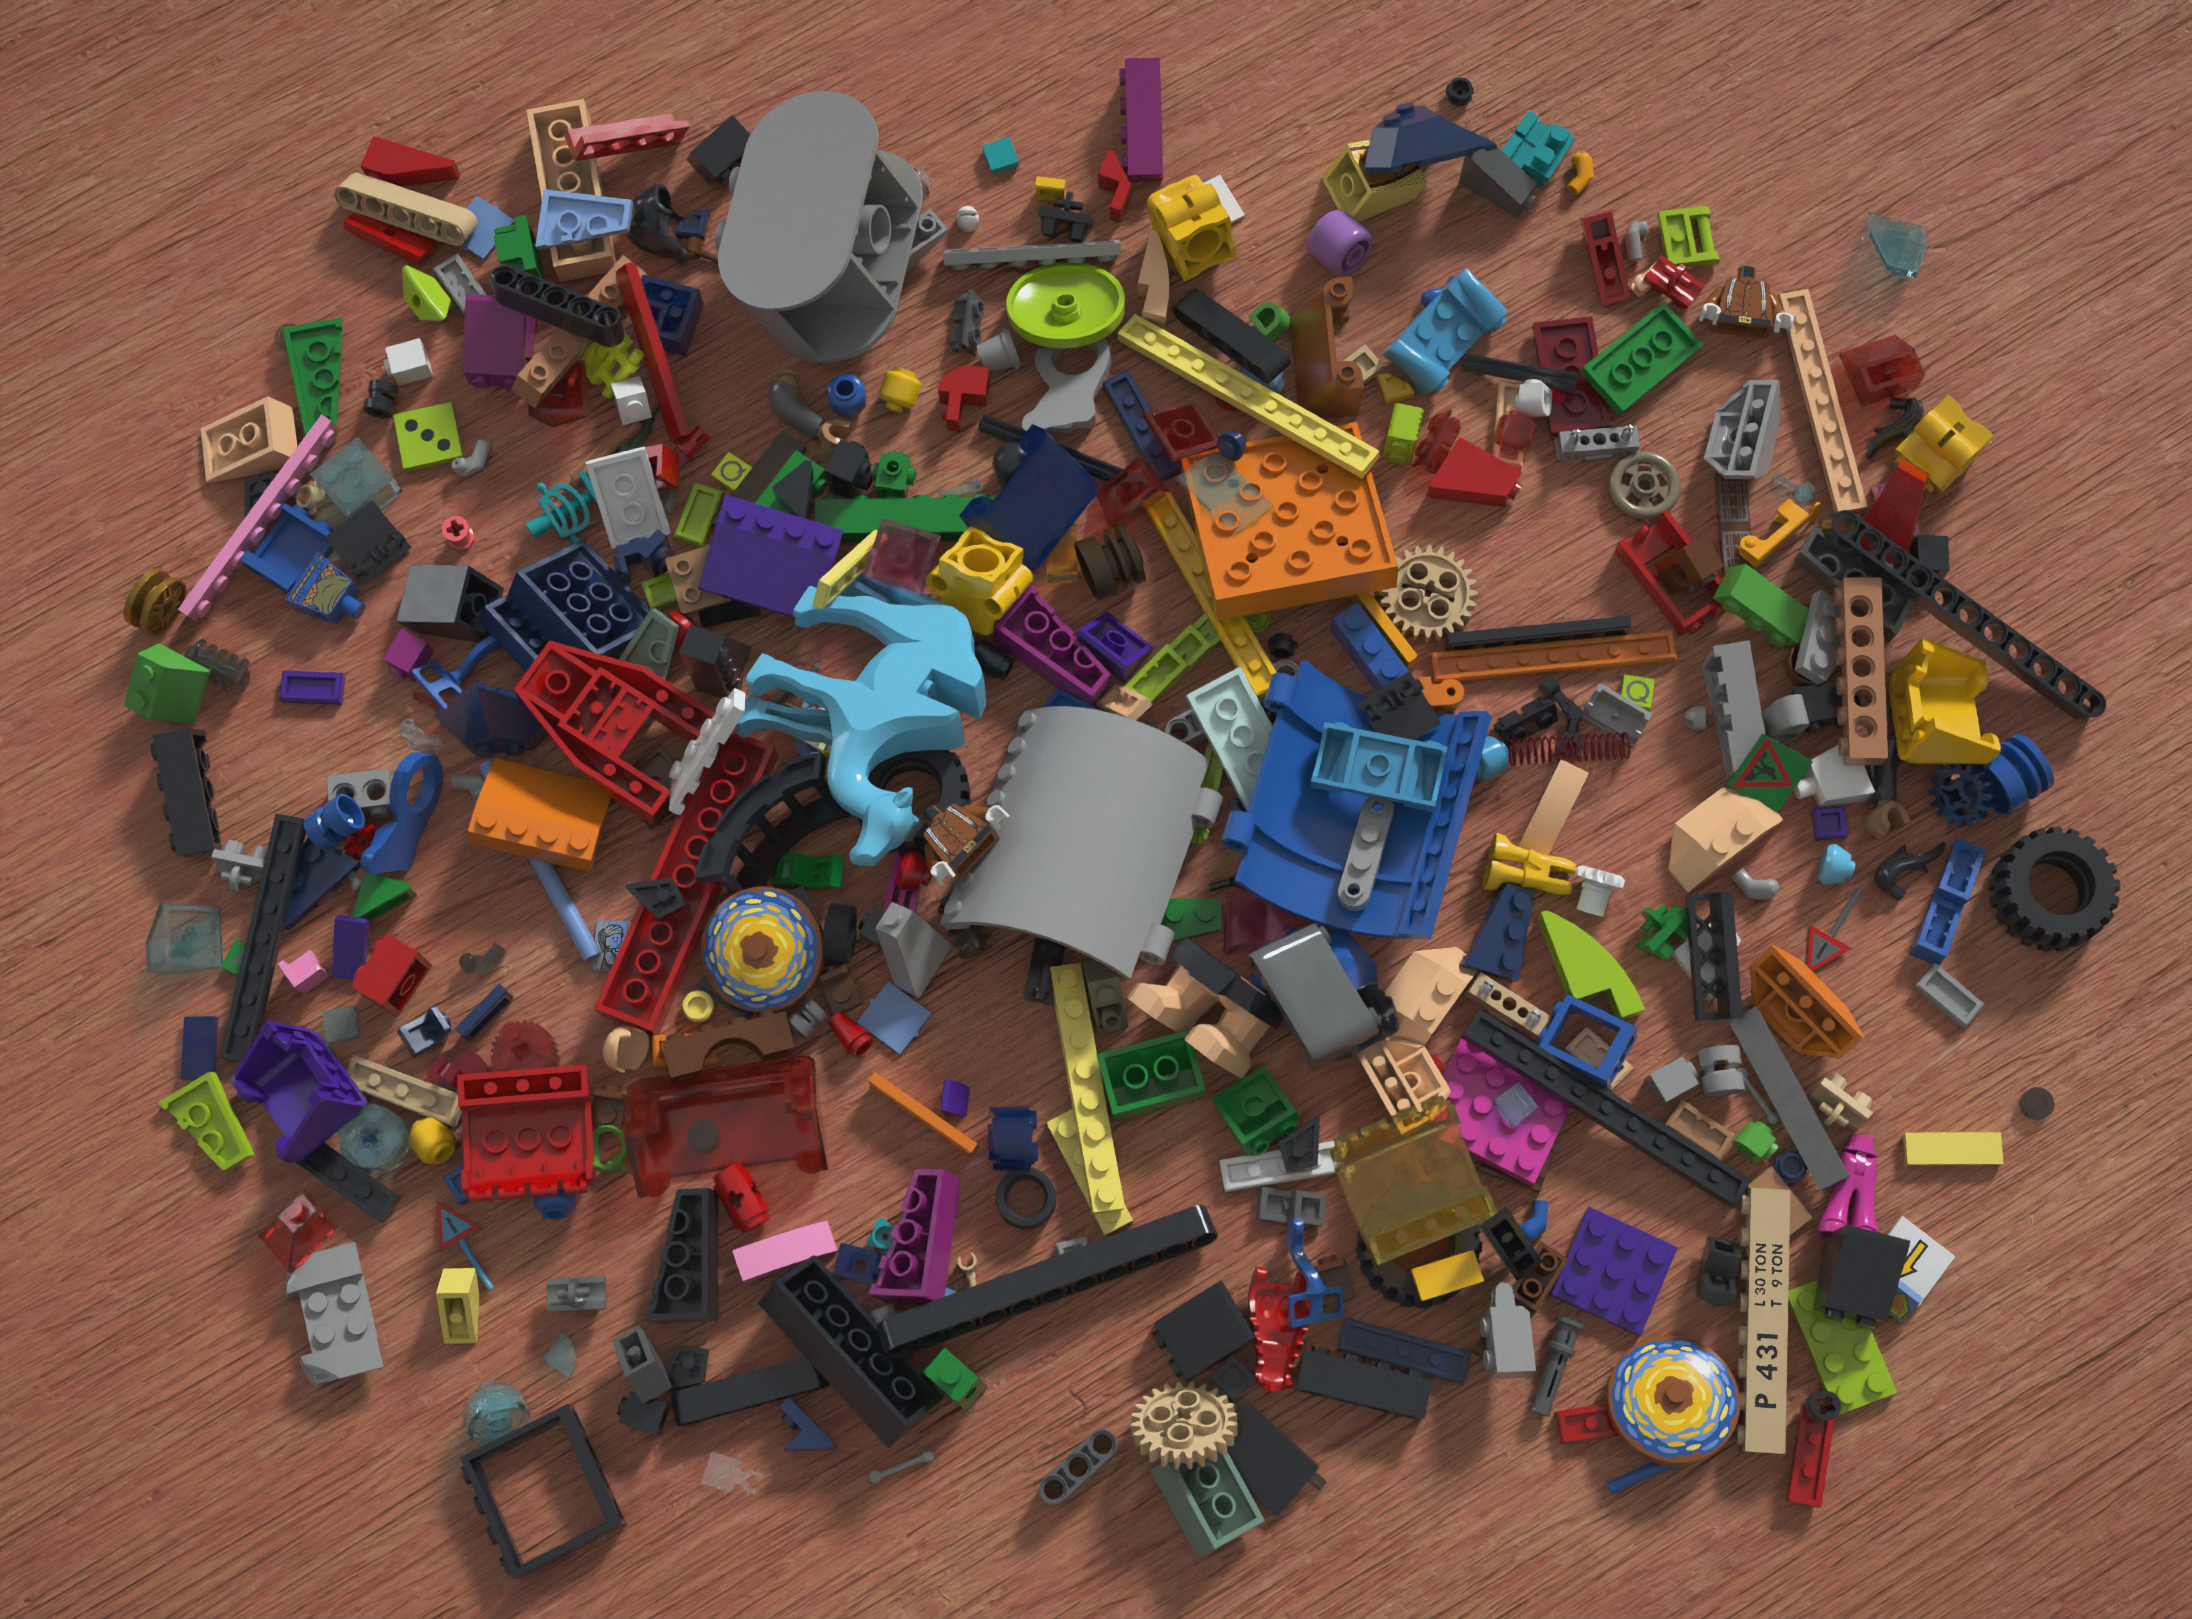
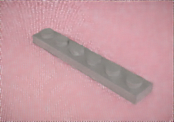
M1108 240L944 250V265H951L952 270L968 269V264L980 263V268L998 267V262H1009V266L1027 265V260H1039L1040 265L1055 264L1056 259L1068 258V263L1085 262V257H1097V261L1115 260L1114 255H1121L1120 241Z

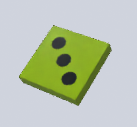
M452 402L393 415L405 472L451 463L456 458H464Z

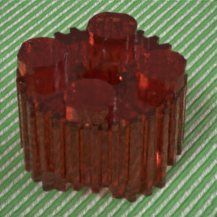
M518 1020L516 1023L509 1022L505 1024L501 1031H499L500 1035L494 1037L496 1042H492L494 1048L490 1052L494 1055L491 1056L497 1072L560 1066L557 1061L561 1060V1057L557 1054L559 1049L556 1047L558 1044L554 1041L555 1038L538 1023L535 1024L533 1021L528 1023L526 1020H523L521 1023ZM528 1049L531 1055L524 1056L522 1060L520 1057L522 1052Z

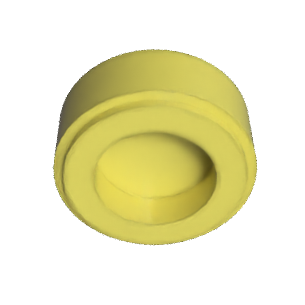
M697 990L686 995L682 1003V1010L691 1022L703 1023L712 1017L715 1005L709 994Z

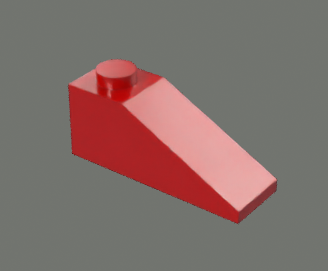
M373 136L360 165L365 175L400 187L458 180L461 175L453 160Z
M1607 210L1580 217L1601 305L1630 299L1631 295L1612 211Z

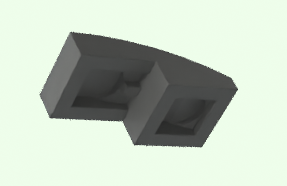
M1260 1187L1258 1188L1256 1220L1288 1224L1290 1220L1299 1218L1303 1225L1322 1227L1325 1222L1327 1194Z

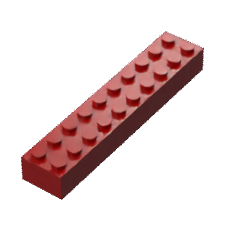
M732 731L725 744L718 742L719 749L710 768L703 766L702 774L698 780L700 784L694 794L688 792L684 801L685 808L681 815H678L650 878V881L672 877L686 907L657 920L641 903L639 904L594 1006V1009L600 1016L623 1025L640 1028L649 1035H659L723 887L720 881L700 884L694 878L702 849L706 842L710 843L717 831L715 824L726 809L750 785L767 773L771 776L779 757L775 746L749 736L743 738L734 733V731Z

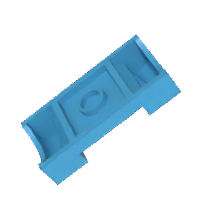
M1465 268L1456 274L1382 352V355L1400 367L1409 376L1421 396L1433 390L1438 393L1449 382L1446 378L1450 373L1448 370L1483 333L1490 329L1494 332L1507 321L1504 315L1508 310Z
M1324 722L1318 757L1311 779V787L1340 794L1346 791L1404 803V807L1434 813L1448 747L1442 746V744L1435 741L1421 742L1351 728L1349 725L1340 722H1333L1332 724Z

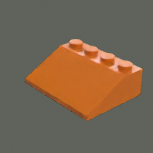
M494 758L468 828L469 844L591 873L612 797L590 780Z

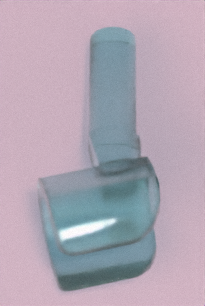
M1779 473L1774 475L1773 479L1788 488L1798 503H1806L1814 497L1815 488L1810 482L1805 481L1798 486Z

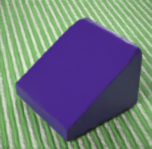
M950 1079L944 1081L941 1112L944 1116L963 1118L967 1116L970 1088L967 1085Z

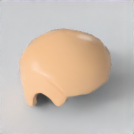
M622 1025L615 1028L609 1033L603 1045L602 1051L605 1064L612 1070L620 1073H625V1069L637 1070L647 1056L649 1035L645 1030L631 1025Z

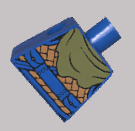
M318 552L315 553L285 597L287 603L294 610L332 624L339 623L344 614L357 620L365 610V604L355 599L359 593V588Z

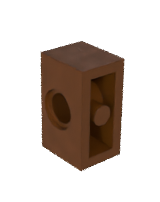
M1705 534L1655 563L1654 566L1673 596L1682 590L1687 595L1700 586L1702 587L1717 578L1714 572L1724 567V564Z

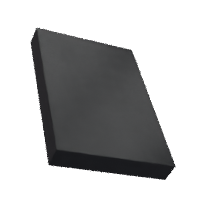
M1245 1400L1235 1412L1237 1413L1238 1424L1237 1436L1234 1437V1445L1227 1446V1452L1249 1492L1277 1517L1318 1470L1320 1465Z

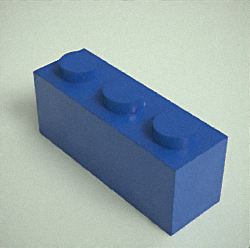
M1358 602L1333 618L1331 632L1376 692L1409 672Z

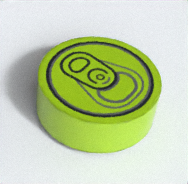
M1268 611L1244 616L1254 635L1263 633L1269 626L1270 615Z

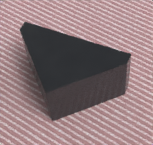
M804 461L772 487L775 498L789 514L810 520L814 480L812 462Z

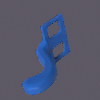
M490 635L481 640L469 652L456 670L445 672L437 661L434 660L412 670L411 675L440 708L447 709V704L439 694L446 690H452L456 695L462 692L460 685L468 678L481 659L489 652L502 649L503 647ZM433 668L441 676V679L429 683L422 677L420 672Z
M1299 1218L1288 1222L1287 1244L1293 1262L1306 1279V1288L1303 1293L1288 1296L1289 1326L1291 1328L1344 1317L1343 1286L1325 1287L1317 1270L1309 1261L1304 1251V1225ZM1338 1293V1309L1333 1312L1323 1313V1297L1328 1294ZM1309 1299V1315L1306 1318L1295 1320V1302Z

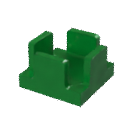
M526 215L514 217V225L494 229V242L499 263H505L506 266H511L545 280L540 253L535 247L536 237Z

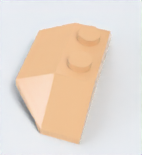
M1722 787L1674 824L1668 871L1688 894L1783 822V818L1778 812L1760 801L1752 799L1738 790Z
M1457 947L1421 950L1412 953L1385 991L1386 996H1391L1397 1011L1395 1016L1398 1018L1399 1023L1398 1032L1391 1035L1390 1038L1403 1039L1423 1046L1427 1044L1478 972L1459 966L1463 956L1467 954Z
M1388 1037L1357 1054L1378 1095L1403 1137L1432 1122L1451 1093L1446 1081L1423 1045Z

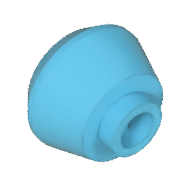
M1831 844L1824 850L1817 878L1823 885L1843 884L1845 878H1852L1856 862L1851 861L1850 853L1837 844Z

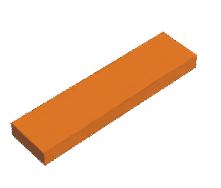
M876 1072L871 1075L868 1082L873 1090L970 1158L976 1154L979 1149L976 1142Z

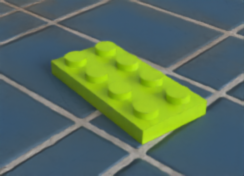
M1818 1280L1789 1290L1788 1306L1823 1390L1833 1392L1840 1400L1841 1409L1838 1415L1897 1393L1871 1329L1858 1327L1855 1325L1854 1320L1844 1318L1843 1321L1830 1320L1823 1317V1312L1815 1311L1814 1303Z

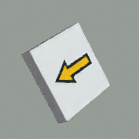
M1901 1216L1887 1235L1910 1240V1247L1900 1281L1922 1297L1921 1304L1955 1256L1904 1216Z

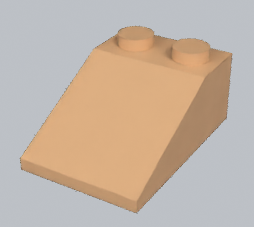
M267 396L202 427L201 437L206 482L214 483L280 470L297 448L293 407Z

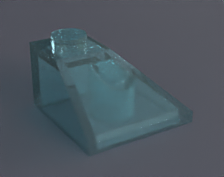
M1869 212L1867 216L1868 236L1887 271H1891V274L1898 278L1907 279L1908 276L1917 278L1928 247L1926 227Z
M172 903L159 904L146 940L147 973L182 974L220 969L223 962L220 907Z

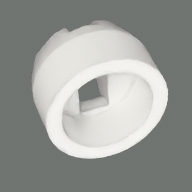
M963 206L958 210L956 214L958 228L964 232H971L978 227L979 214L973 207Z

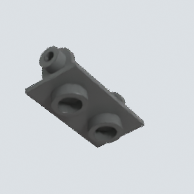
M968 289V295L959 294L958 298L955 299L953 321L962 322V325H952L949 345L952 347L951 350L953 352L962 353L963 349L967 348L975 356L978 351L977 345L981 342L980 328L982 317L985 314L984 301L972 289Z

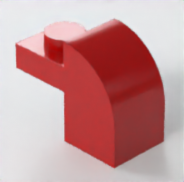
M961 366L948 372L941 380L938 387L939 401L943 403L942 420L947 421L948 431L960 432L963 405L987 407L990 383L988 367Z

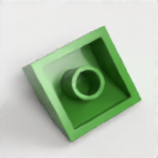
M158 643L137 653L124 706L150 720L193 724L197 721L210 670Z

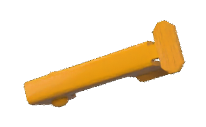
M1787 499L1776 509L1778 515L1774 517L1775 521L1783 526L1766 540H1760L1751 535L1743 537L1739 547L1740 556L1753 566H1758L1809 521L1813 523L1819 516L1821 503L1817 502L1814 504L1811 513L1808 514L1793 503L1791 499Z

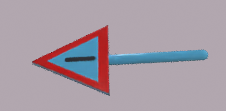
M437 1201L440 1253L459 1243L473 1267L476 1268V1272L487 1290L492 1291L493 1285L464 1238L482 1227Z

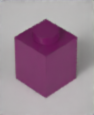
M400 629L382 660L389 667L388 672L394 677L403 681L407 677L416 682V679L411 675V671L427 664L434 650L427 641Z

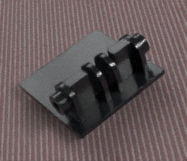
M373 501L369 502L325 537L326 541L364 585L412 548L407 543L405 537L397 531Z
M1410 671L1358 703L1376 733L1416 740L1441 724L1422 692L1424 689L1419 679L1415 680Z

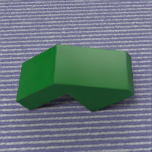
M796 852L785 854L774 869L772 885L795 889L803 885L805 890L816 891L840 888L844 858L836 855L813 858Z

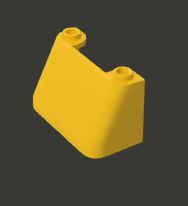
M1921 638L1894 668L1889 679V693L1897 751L1901 760L1912 764H1988L2001 752L1998 737L1992 733H1985L1982 737L1980 735L1974 699L1980 692L1986 689L1989 682L1986 662L1984 660Z

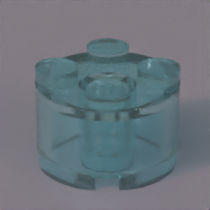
M376 1104L366 1105L356 1118L337 1132L339 1146L344 1157L355 1166L368 1172L385 1173L392 1171L404 1162L409 1152L408 1136L410 1129L406 1122L394 1112ZM372 1134H377L378 1142L375 1145L372 1144Z

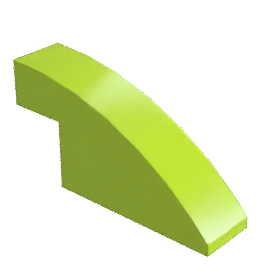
M1547 910L1540 913L1537 921L1566 995L1569 994L1584 1002L1605 994L1613 1015L1623 1021L1640 1016L1644 1012L1645 1007L1636 988L1622 967L1602 945L1566 919Z

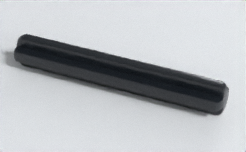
M1465 354L1462 362L1463 370L1467 372L1521 382L1536 379L1541 380L1548 387L1570 391L1576 390L1579 382L1577 373L1474 354Z

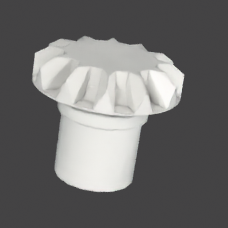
M1584 865L1577 867L1575 875L1585 878V881L1582 882L1583 888L1577 909L1604 917L1609 896L1613 891L1612 886L1624 888L1625 880L1622 876Z

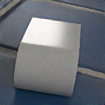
M1800 694L1777 699L1763 711L1768 736L1778 742L1792 739L1810 726L1803 697Z

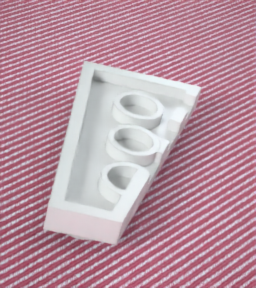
M734 688L727 698L723 697L716 708V714L712 719H706L697 740H691L685 750L683 759L673 764L669 773V778H672L669 811L679 816L685 808V795L687 792L694 794L700 784L698 780L702 774L703 766L710 768L719 749L718 742L725 744L745 711L744 692Z

